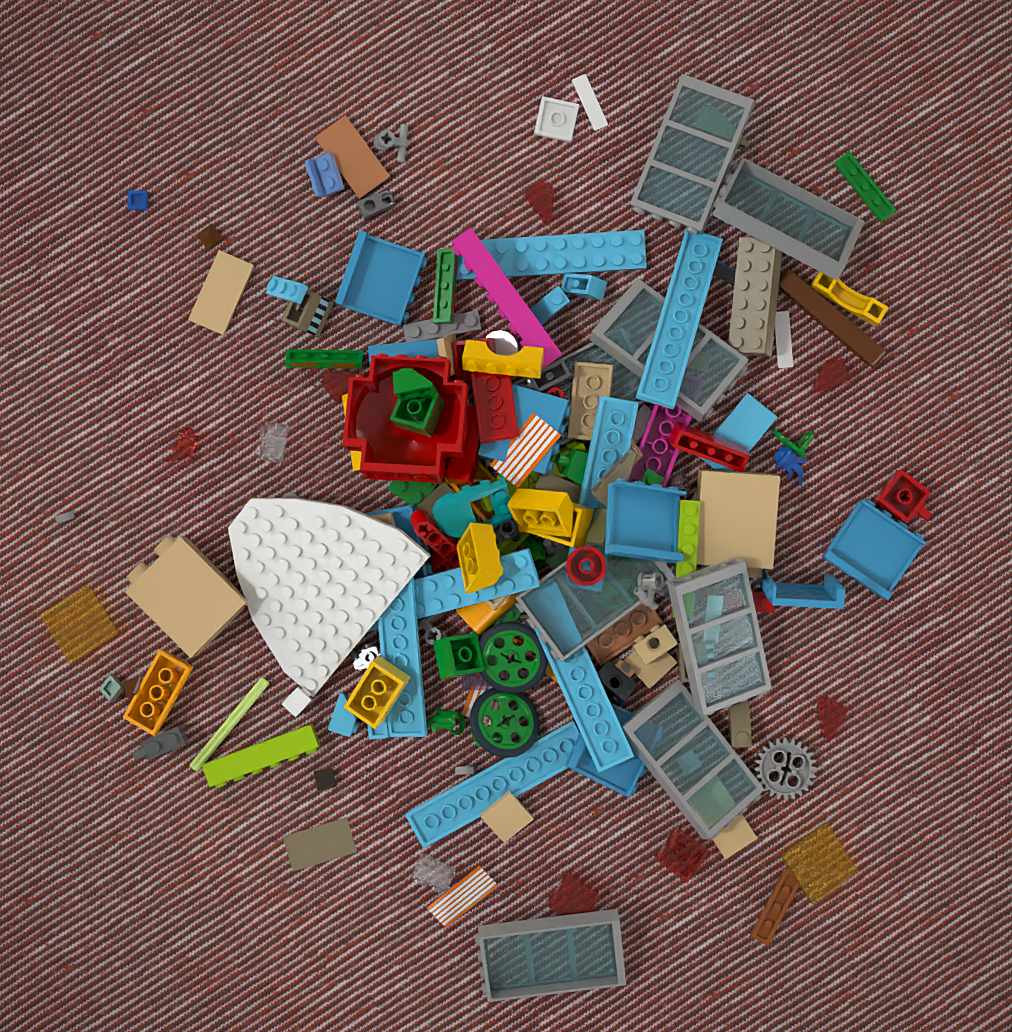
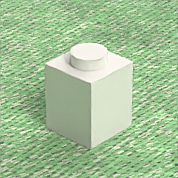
M298 686L282 705L297 717L313 700L311 697L312 693L305 687L301 688Z

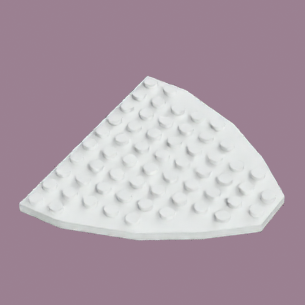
M252 498L228 527L236 574L244 597L249 601L247 606L252 621L283 671L302 688L305 687L312 693V697L318 693L431 556L403 530L345 505L302 498Z

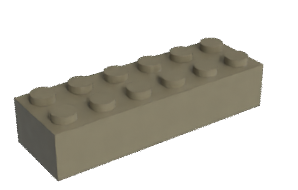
M739 237L728 345L742 355L772 357L782 251L755 237Z

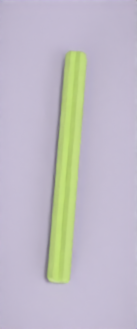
M262 677L258 680L191 762L190 767L193 770L198 771L266 689L269 682Z

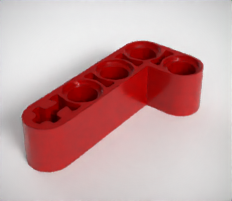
M414 511L410 516V521L415 533L436 551L429 559L434 574L459 567L460 562L456 547L458 541L442 532L438 528L436 521L425 511Z

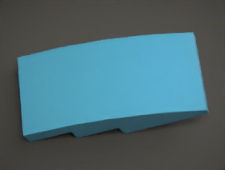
M747 393L713 435L744 446L749 452L777 416ZM701 458L715 470L733 471L731 468Z

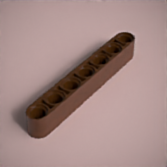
M787 268L783 271L779 278L778 289L866 365L874 369L887 354L885 350L794 272Z

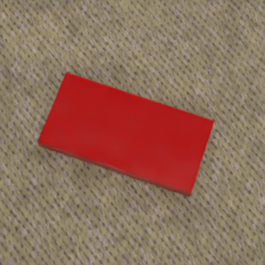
M471 371L480 443L486 444L519 438L511 376Z

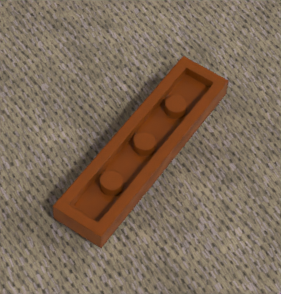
M787 867L784 868L750 934L752 938L769 945L803 879L802 875Z

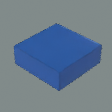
M128 190L127 209L148 211V191Z

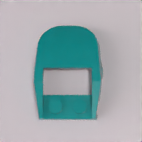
M500 476V480L493 483L484 480L480 481V484L470 487L469 484L462 486L461 491L455 494L450 492L442 496L433 506V515L438 528L452 537H462L469 524L476 523L470 502L487 495L490 497L495 514L491 516L492 519L483 523L482 521L477 523L489 524L495 529L502 522L513 518L507 506L511 497L504 476Z

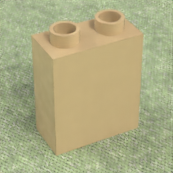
M698 469L696 501H700L696 564H700L701 569L734 557L745 561L749 578H762L763 569H773L780 485L779 475Z
M169 535L154 549L159 558L150 567L142 562L129 573L126 579L132 585L125 593L192 658L198 656L247 607L249 601L187 537H179L175 540Z

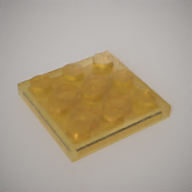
M90 584L39 615L69 664H72L120 634Z
M827 822L821 824L780 854L811 904L817 903L858 872Z

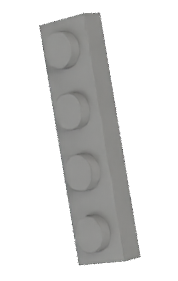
M478 310L454 315L453 324L436 325L433 323V319L404 324L403 329L406 342L437 339L451 333L458 335L481 330Z

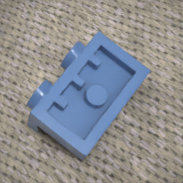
M328 152L316 159L305 160L306 171L312 182V190L317 197H328L345 189L332 152Z

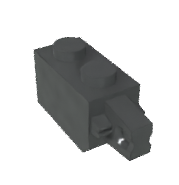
M562 358L543 368L540 378H529L526 380L527 385L523 387L547 393L551 388L558 387L573 378Z
M178 725L143 741L140 744L141 749L133 752L132 755L135 760L145 756L146 760H151L188 743L189 740L182 725Z

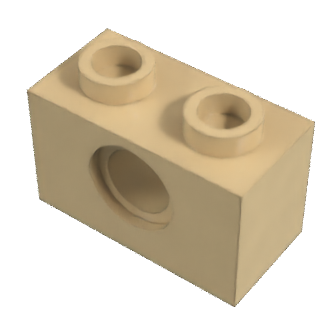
M658 623L649 629L651 633L646 636L641 634L633 640L635 643L632 647L645 665L678 644L665 624L660 625ZM653 637L659 641L656 648H650L648 644L649 640Z

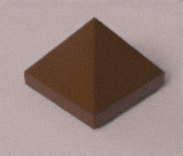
M212 224L197 234V237L207 250L223 239Z
M141 676L123 681L126 698L129 699L137 694L142 681Z

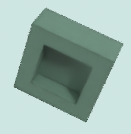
M109 675L99 690L109 702H115L123 692L124 686L115 675Z

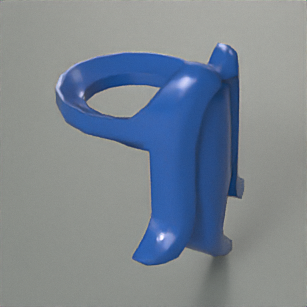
M780 447L779 451L774 454L775 466L777 468L780 466L789 473V479L793 476L791 469L795 470L798 473L799 484L802 486L803 470L797 462L805 463L807 458L800 459L791 448Z

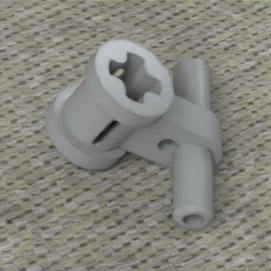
M400 125L399 138L395 137L389 130L381 131L374 138V146L381 151L387 150L389 147H397V161L404 163L406 148H408L409 143L407 139L408 125Z
M641 572L638 575L639 587L634 589V594L639 597V601L642 604L649 606L652 610L658 608V604L653 598L655 590H660L663 586V575L660 572H654L653 574Z
M442 613L419 619L418 632L423 628L425 629L424 637L428 644L433 645L435 638L439 640L447 637L443 630L435 628L432 623Z

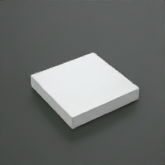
M542 96L534 135L571 143L579 104Z

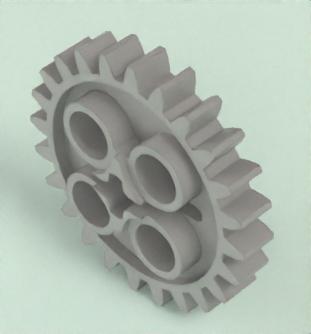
M783 737L782 742L775 738V744L768 741V748L762 746L764 753L757 752L761 758L754 759L759 764V766L753 767L754 770L759 771L754 776L755 778H761L759 783L761 785L764 784V792L769 790V796H773L776 793L777 799H780L781 795H783L784 800L788 799V795L795 799V793L802 796L801 790L804 789L808 792L809 790L806 785H813L810 778H816L812 771L817 770V768L811 764L815 763L816 760L810 759L813 753H806L808 749L806 745L800 748L801 741L794 744V738H791L789 742H787L786 737ZM782 752V760L774 761V754ZM790 752L791 754L787 761V753ZM800 757L801 764L797 767L793 766V759ZM786 761H787V766L789 767V771H788V770H785V772H784V771L781 770V767H785V766H786ZM771 771L778 772V777L775 780L769 779ZM783 774H784L783 784L780 785V781H781L782 776H783ZM792 775L796 776V783L789 785L787 782L788 778Z

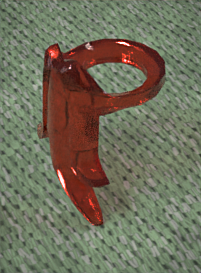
M191 427L181 431L177 430L176 434L179 435L176 446L170 447V449L175 451L180 448V451L166 462L182 459L187 452L191 459H195L193 451L199 441L198 430H193Z

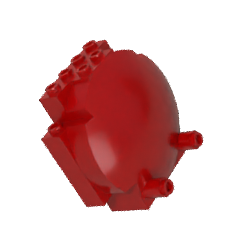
M378 353L377 356L371 355L369 378L364 375L349 377L342 446L346 451L361 452L360 471L365 479L443 484L446 458L463 457L464 443L468 430L467 404L469 388L464 381H450L451 363L449 359L442 356L432 359L423 355H417L413 358L403 354H398L394 357ZM402 368H412L432 382L437 388L438 394L446 401L432 437L399 428L390 420L398 401V397L394 394L393 372L399 371Z

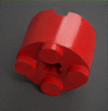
M583 546L569 554L565 569L568 577L574 583L581 586H590L598 583L605 575L606 561L604 555L598 549ZM589 562L590 570L583 571L581 563Z

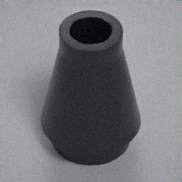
M514 520L502 522L500 534L504 538L518 541L521 538L518 524Z

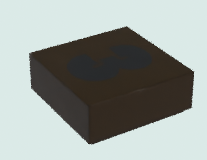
M334 768L314 771L317 790L337 787Z

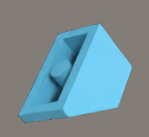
M565 273L561 290L564 293L587 299L603 300L607 282L592 275Z
M558 286L530 310L539 323L543 325L570 304V300Z
M341 692L328 730L350 737L352 733L356 734L359 723L356 722L357 717L344 708L348 698L344 692Z

